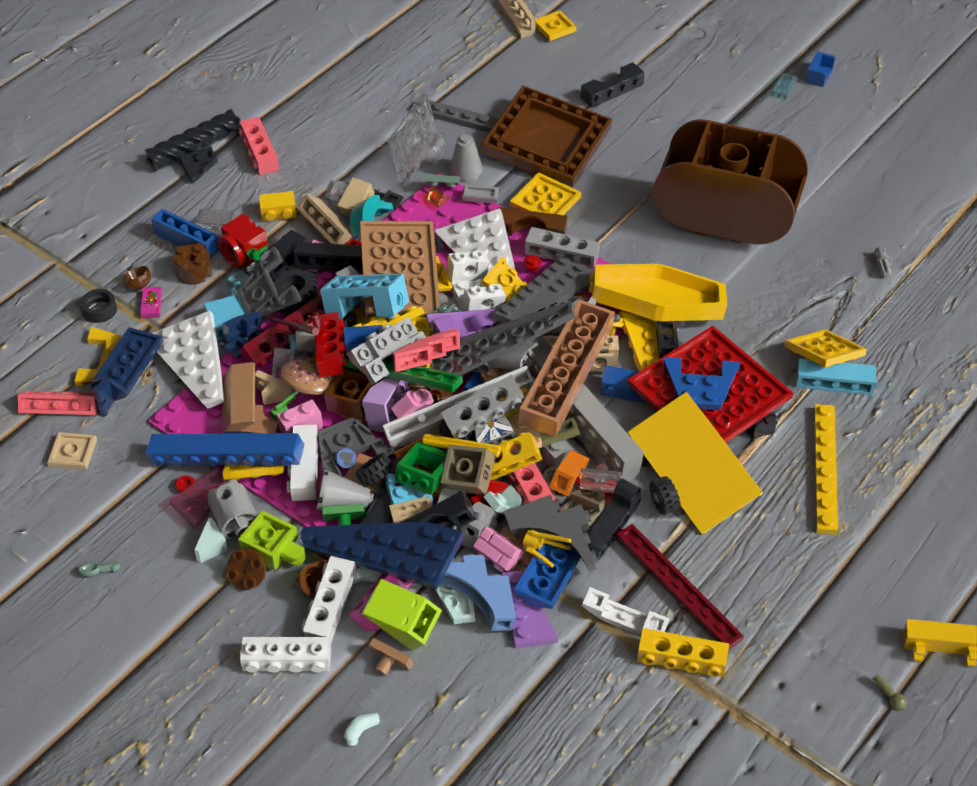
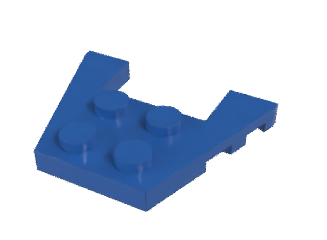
M664 357V367L668 371V377L672 381L677 398L687 392L699 409L721 410L729 388L739 370L740 362L722 361L721 376L681 373L682 358Z

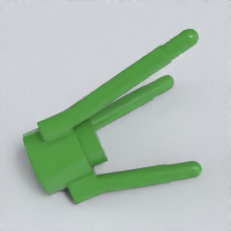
M295 390L281 403L269 410L274 421L278 422L277 414L288 410L286 406L296 399L299 391Z

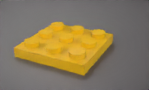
M538 173L510 200V207L520 210L564 215L581 198V192Z
M826 329L787 339L784 346L792 350L793 353L800 354L805 359L814 361L819 366L825 368L834 364H842L848 360H856L866 355V348Z

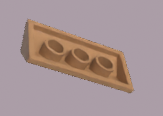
M250 362L231 365L222 377L225 402L222 403L221 434H224L225 431H240L255 423V364Z

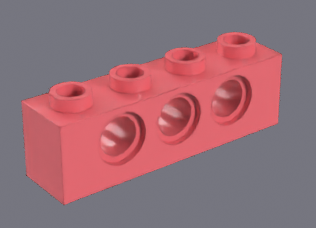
M255 117L240 121L239 135L241 138H244L245 149L248 148L247 152L249 158L252 159L253 168L258 170L259 175L279 171L277 155L260 118Z
M535 463L507 474L509 482L514 484L515 490L521 496L523 505L551 495L553 501H555Z

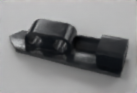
M403 457L397 458L393 464L394 467L391 471H389V473H392L393 475L396 474L397 464L401 461ZM385 477L376 491L375 500L359 524L393 523L389 507L391 502ZM394 483L395 486H403V485H404V484H401V483Z

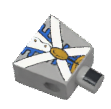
M483 407L481 411L486 410L488 407ZM505 415L487 422L481 428L475 429L476 440L480 443L498 445L501 441H509L516 438L514 430Z

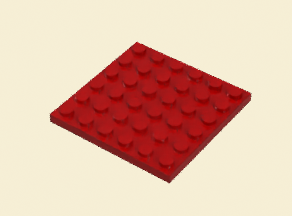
M713 325L664 356L682 358V374L721 376L722 361L740 362L739 370L729 388L721 410L700 409L725 443L793 398V392ZM664 357L628 379V385L657 411L677 399L672 381L668 377V371L664 367Z

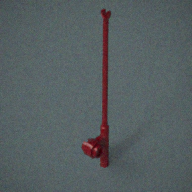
M313 313V316L308 315V320L304 323H293L268 315L261 317L262 319L290 326L295 330L312 335H317L319 330L323 329L324 324L323 318L319 313Z

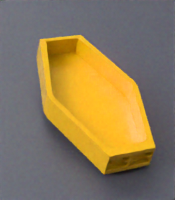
M662 264L595 265L594 272L591 271L589 293H592V298L598 303L646 317L656 322L724 319L727 308L726 284Z

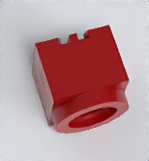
M243 213L221 227L222 236L217 239L218 248L222 256L235 268L243 266L246 269L248 265L255 261L254 258L252 260L249 259L247 255L249 249L256 248L259 250L264 246L268 247L266 231L260 226L256 227L255 222H251L250 218Z

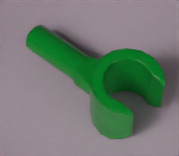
M264 246L259 250L251 248L247 251V255L250 260L253 258L254 260H260L261 253L266 251L268 247Z

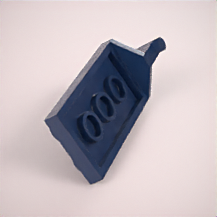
M128 327L91 381L102 417L108 415V410L114 401L128 396L163 343L162 336Z

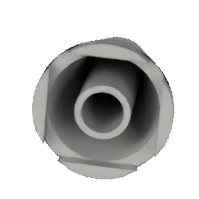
M464 134L457 138L449 167L450 176H459L460 182L463 183L476 181L479 179V175L483 173L482 163L473 137Z
M324 470L316 510L323 511L322 507L363 503L364 509H367V506L372 504L374 494L370 493L369 488Z

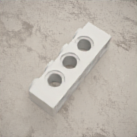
M330 556L329 562L324 564L323 578L316 586V597L314 600H311L308 610L310 613L308 618L304 619L301 630L305 637H330V643L332 642L357 572L354 561ZM333 580H339L337 583H331ZM332 598L330 602H324L325 599ZM320 617H326L323 621H317Z

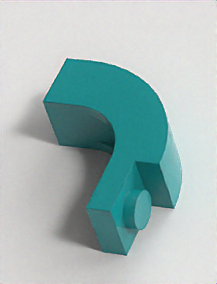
M379 195L371 196L357 203L350 215V228L353 239H361L360 221H374V215L382 216L394 210L392 203L380 200Z

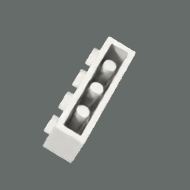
M293 425V433H298L305 445L300 465L288 466V477H291V481H287V492L291 493L292 501L317 500V425Z
M243 637L240 662L243 671L251 673L257 671L273 673L279 671L295 673L301 671H313L316 673L330 671V637Z

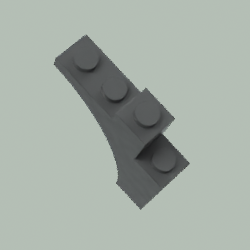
M548 495L504 512L513 536L526 534L528 530H534L539 533L570 538V543H564L581 557L588 572L597 570L595 563L598 562L595 551H590L587 545L591 541L586 530L590 529L588 522L592 520L588 510L583 511L582 505L561 512L558 501H553L552 496Z

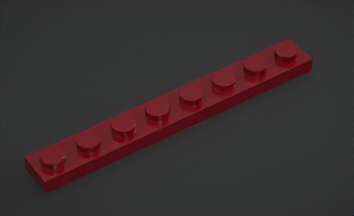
M633 524L616 534V539L717 642L728 643V650L743 641L744 635Z

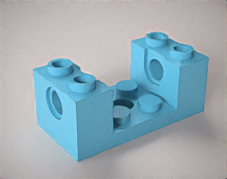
M403 273L336 276L320 290L325 314L338 312L340 319L345 318V315L359 304L358 296H363L364 298L373 296L377 317L384 316L385 318L395 317L409 302Z

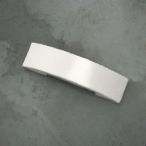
M591 587L582 603L586 610L603 621L639 635L642 634L643 628L665 632L670 618L649 611L647 615L609 600V594Z

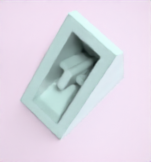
M208 518L194 550L197 562L199 563L228 551L225 537L213 518Z

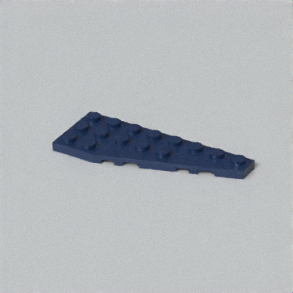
M430 522L303 527L295 543L304 547L305 551L329 558L333 556L354 561L356 566L437 589L465 535L463 531Z

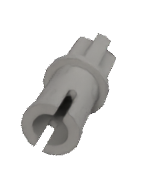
M882 246L877 247L874 250L877 259L876 265L880 268L883 277L890 276L892 274L889 266L890 258L887 257L885 247L882 248Z

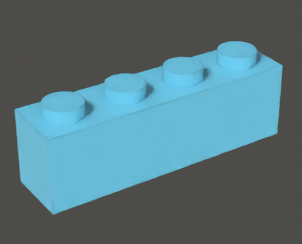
M803 358L798 360L796 388L873 395L876 386L875 365L845 362L825 368L819 366L814 361Z

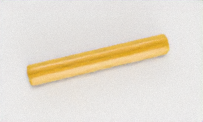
M424 434L422 440L423 444L443 449H449L450 444L487 448L495 457H499L501 452L499 445Z

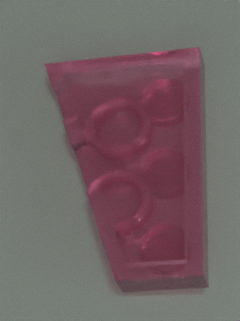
M217 468L171 499L170 504L196 529L210 511L207 502L208 492L226 484L230 479L224 480L223 471Z

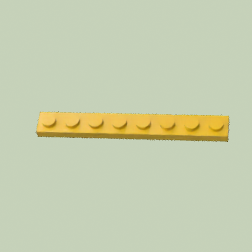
M815 404L816 533L837 535L835 406Z

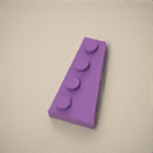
M523 570L502 573V576L509 577L516 615L512 629L515 648L558 643V637L543 608L531 607L514 592V588L524 573Z

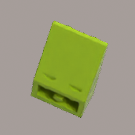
M380 579L362 615L412 651L425 645L442 610L425 597Z

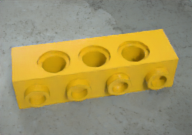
M530 432L521 433L514 439L501 441L498 444L501 448L500 456L502 458L499 462H495L498 458L495 457L490 480H495L542 460L536 439ZM520 449L519 453L514 455V452Z
M643 628L637 661L643 662L646 665L654 664L668 669L676 668L690 673L708 674L711 677H724L729 644Z

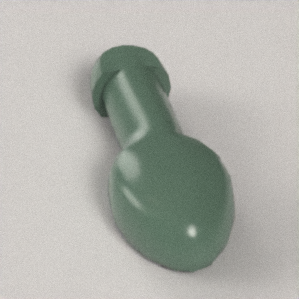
M117 561L101 565L93 562L87 563L78 568V573L82 576L92 577L98 573L116 572L120 569V564Z

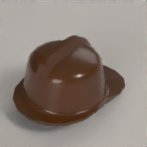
M320 560L303 567L296 576V584L293 585V588L298 589L302 595L315 598L317 583L323 578L324 564L329 561ZM333 580L331 583H337L339 580Z

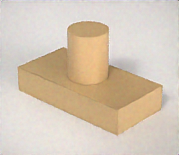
M430 496L389 505L393 523H402L432 507Z

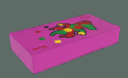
M162 287L143 288L142 318L160 317Z

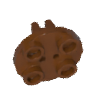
M250 548L238 549L230 556L227 563L226 578L237 588L243 590L254 589L265 578V560L256 550Z

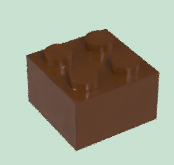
M343 369V374H338L324 393L327 411L362 420L365 416L362 399L377 382L371 384L365 374Z

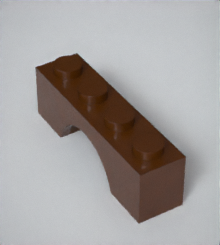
M498 207L502 211L507 236H512L522 229H531V227L566 235L567 215Z

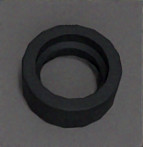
M106 289L91 290L81 298L80 305L83 316L92 323L106 322L112 319L117 312L115 297ZM97 302L109 303L103 309H89L91 305Z

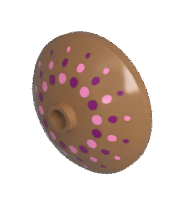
M313 358L293 359L282 366L280 373L286 385L307 394H324L337 376L320 377L316 359Z

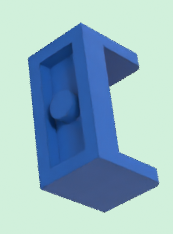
M817 51L807 69L805 82L824 87L834 68L836 57Z
M383 326L344 327L346 353L367 341L365 337L374 332L377 335L380 334V329Z

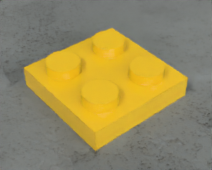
M560 10L537 18L535 22V27L549 41L576 32V25Z

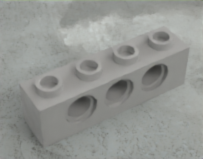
M531 227L525 241V254L534 255L557 261L560 257L567 258L571 262L585 265L589 269H594L600 252V242Z
M511 374L440 413L451 434L457 439L465 437L476 428L485 426L487 422L502 417L511 409L519 408L525 398ZM505 397L503 401H498L500 398ZM483 407H488L486 410L481 411ZM470 416L469 419L463 420L465 417Z

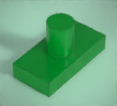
M364 503L322 507L324 522L338 521V525H351L350 520L362 519L365 515Z

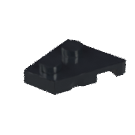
M211 146L180 156V161L192 184L218 163L217 156Z

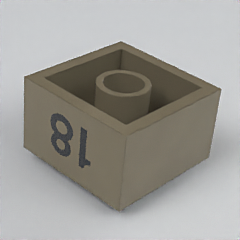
M450 444L441 484L449 489L486 495L495 456L487 448Z

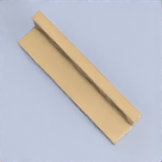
M498 0V5L520 38L535 35L536 19L523 0Z

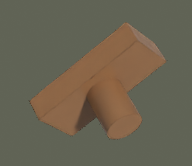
M375 638L371 640L369 646L372 651L382 656L375 668L376 671L386 676L393 663L410 671L414 663L408 655Z

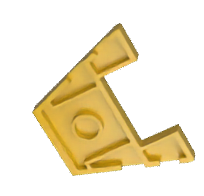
M91 327L87 338L88 344L105 345L98 369L78 368L74 381L76 386H83V383L93 380L122 336Z

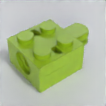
M263 510L238 539L240 549L250 548L256 550L265 560V565L274 571L283 560L294 566L301 565L305 560L304 547L295 543L298 537L297 527Z

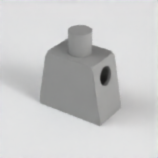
M476 502L472 506L476 520L461 528L465 535L461 545L475 552L478 551L473 546L478 538H480L483 530L486 527L495 530L498 526L495 510L481 502Z

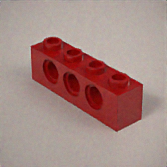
M338 312L320 314L324 324L323 329L319 330V333L316 335V363L320 377L343 374V366L346 365L344 354L346 353L344 320L339 318Z

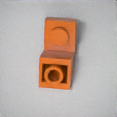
M571 450L556 469L549 488L569 496L576 478L582 477L590 458Z

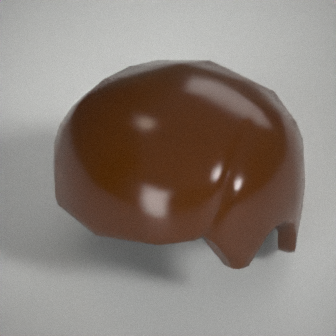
M140 266L127 272L123 279L127 288L140 290L150 283L151 273L148 266Z

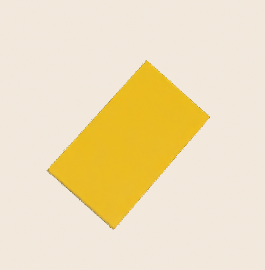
M687 392L628 431L630 437L644 452L643 455L659 477L668 476L672 480V484L674 483L675 489L678 491L677 494L680 497L681 507L702 535L763 494L762 490Z

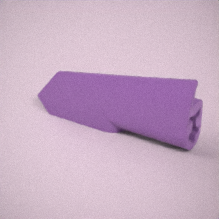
M499 308L427 314V320L433 334L456 328L460 331V338L503 324L493 319L494 312Z

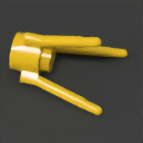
M528 530L523 540V546L527 547L526 552L533 554L552 568L554 564L538 553L536 549L540 550L543 543L570 550V546L555 541L570 543L571 539Z

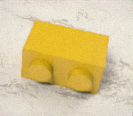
M294 191L259 195L262 221L297 218Z

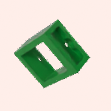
M417 442L397 464L395 481L432 495L441 485L447 452ZM417 463L435 471L430 474L414 468L412 465Z

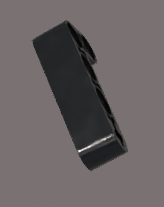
M621 478L616 484L613 492L614 499L588 533L591 543L587 545L590 551H595L598 560L609 549L616 539V534L624 528L641 502V488L624 478Z

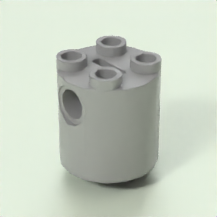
M235 479L229 480L217 489L210 490L207 494L208 506L221 533L226 539L238 540L259 515L246 488Z

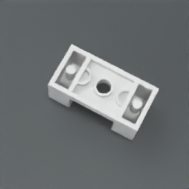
M484 251L458 252L448 256L447 273L453 285L452 292L462 312L495 309L505 304L506 294L501 284H492L488 287L481 284L487 275L489 260Z

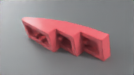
M455 328L437 333L397 350L393 353L394 371L398 372L430 364L432 359L446 356L448 351L460 349V331Z

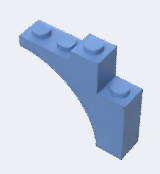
M463 555L461 562L452 561L440 585L453 588L471 599L484 613L491 631H511L516 615L509 577L500 575L487 576L484 555Z

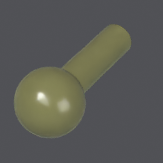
M879 673L872 678L889 698V705L892 709L902 711L906 708L907 700L904 695L895 693Z

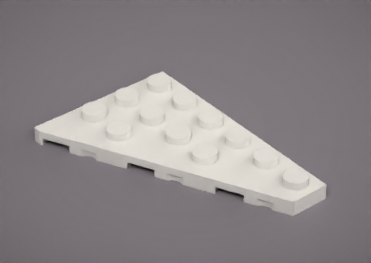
M501 209L435 230L437 236L454 253L484 251L489 260L487 274L502 256L507 260L508 266L515 270Z
M211 311L152 333L163 337V343L157 350V353L207 409L225 402L214 316Z

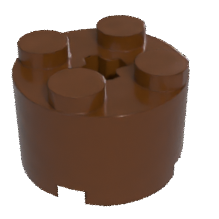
M203 244L181 245L176 248L173 261L179 280L185 281V284L197 285L203 283L208 276H211L210 255Z

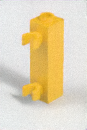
M907 619L903 628L904 649L914 650V661L922 662L926 651L967 655V666L976 667L977 626Z

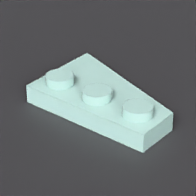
M439 585L437 589H434L454 624L475 622L473 601L461 592L444 585Z

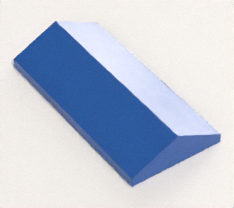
M555 541V542H559V543H562V544H565V545H567V544H566V543H564V542H561V541ZM543 543L541 549H538L537 552L553 563L554 566L551 568L534 556L514 588V592L531 607L553 609L581 557L572 548L567 550Z

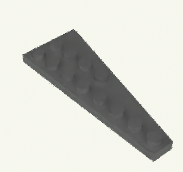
M560 257L494 312L493 319L504 324L536 313L542 308L544 310L548 309L549 305L553 303L558 305L573 298L576 293H584L589 288L591 271L594 272V270L586 268L585 265L571 262L567 258Z
M569 301L460 338V349L448 351L446 356L432 359L429 368L463 375L574 319V306Z

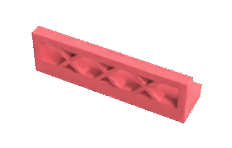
M23 391L18 393V413L97 414L94 392Z

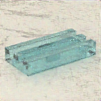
M782 73L771 92V96L776 94L777 98L783 96V99L787 100L797 82V77ZM784 78H787L781 90L779 91L778 89L781 83L783 82ZM790 80H792L791 83L789 84V86H788L786 92H784L785 89H786V87H787V85H788V83L790 82Z

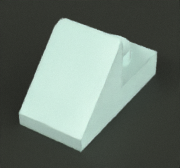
M511 485L502 494L498 493L496 495L489 491L484 496L491 507L505 515V511L519 507L522 500L521 496Z

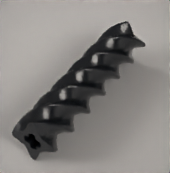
M229 109L224 114L216 115L211 120L201 122L196 127L185 130L182 134L174 135L167 141L159 142L153 148L145 149L146 161L153 167L155 172L161 164L171 165L175 157L180 158L181 155L188 154L189 150H200L204 143L212 145L218 136L222 138L228 137L231 130L239 131L238 129L241 128L240 117L235 115L232 109Z

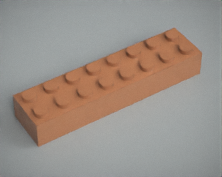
M582 300L577 302L574 308L575 318L565 324L520 407L519 424L556 437L613 327L615 312Z

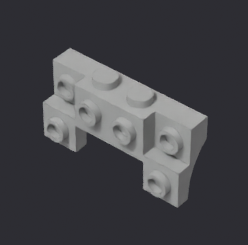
M409 317L393 326L390 323L380 329V334L377 335L376 332L365 337L367 340L365 343L346 353L351 363L367 376L371 384L390 374L382 359L404 346L426 338L423 331L418 333Z

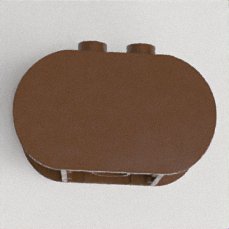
M692 120L680 126L671 139L664 163L653 185V200L659 212L669 222L682 229L695 231L700 235L727 238L735 243L744 242L755 245L772 243L784 237L791 229L808 175L807 159L802 149L794 141L782 135L710 120Z

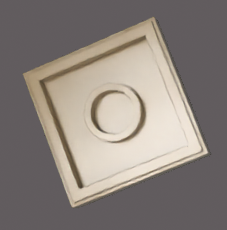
M58 432L47 461L48 467L87 470L97 442L96 435Z

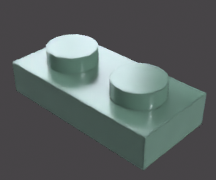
M425 174L424 181L429 182L428 185L439 186V183H446L445 186L456 187V184H460V177Z

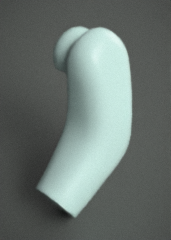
M359 567L353 584L361 581L374 583L381 573Z
M378 713L355 717L344 732L346 744L349 746L356 745L358 738L364 730L378 725Z

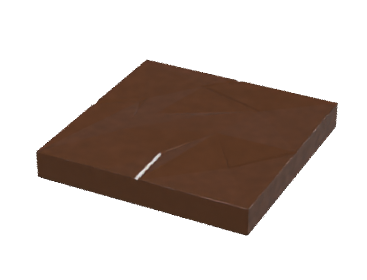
M523 85L481 143L480 153L535 175L541 173L573 188L611 129L612 119Z

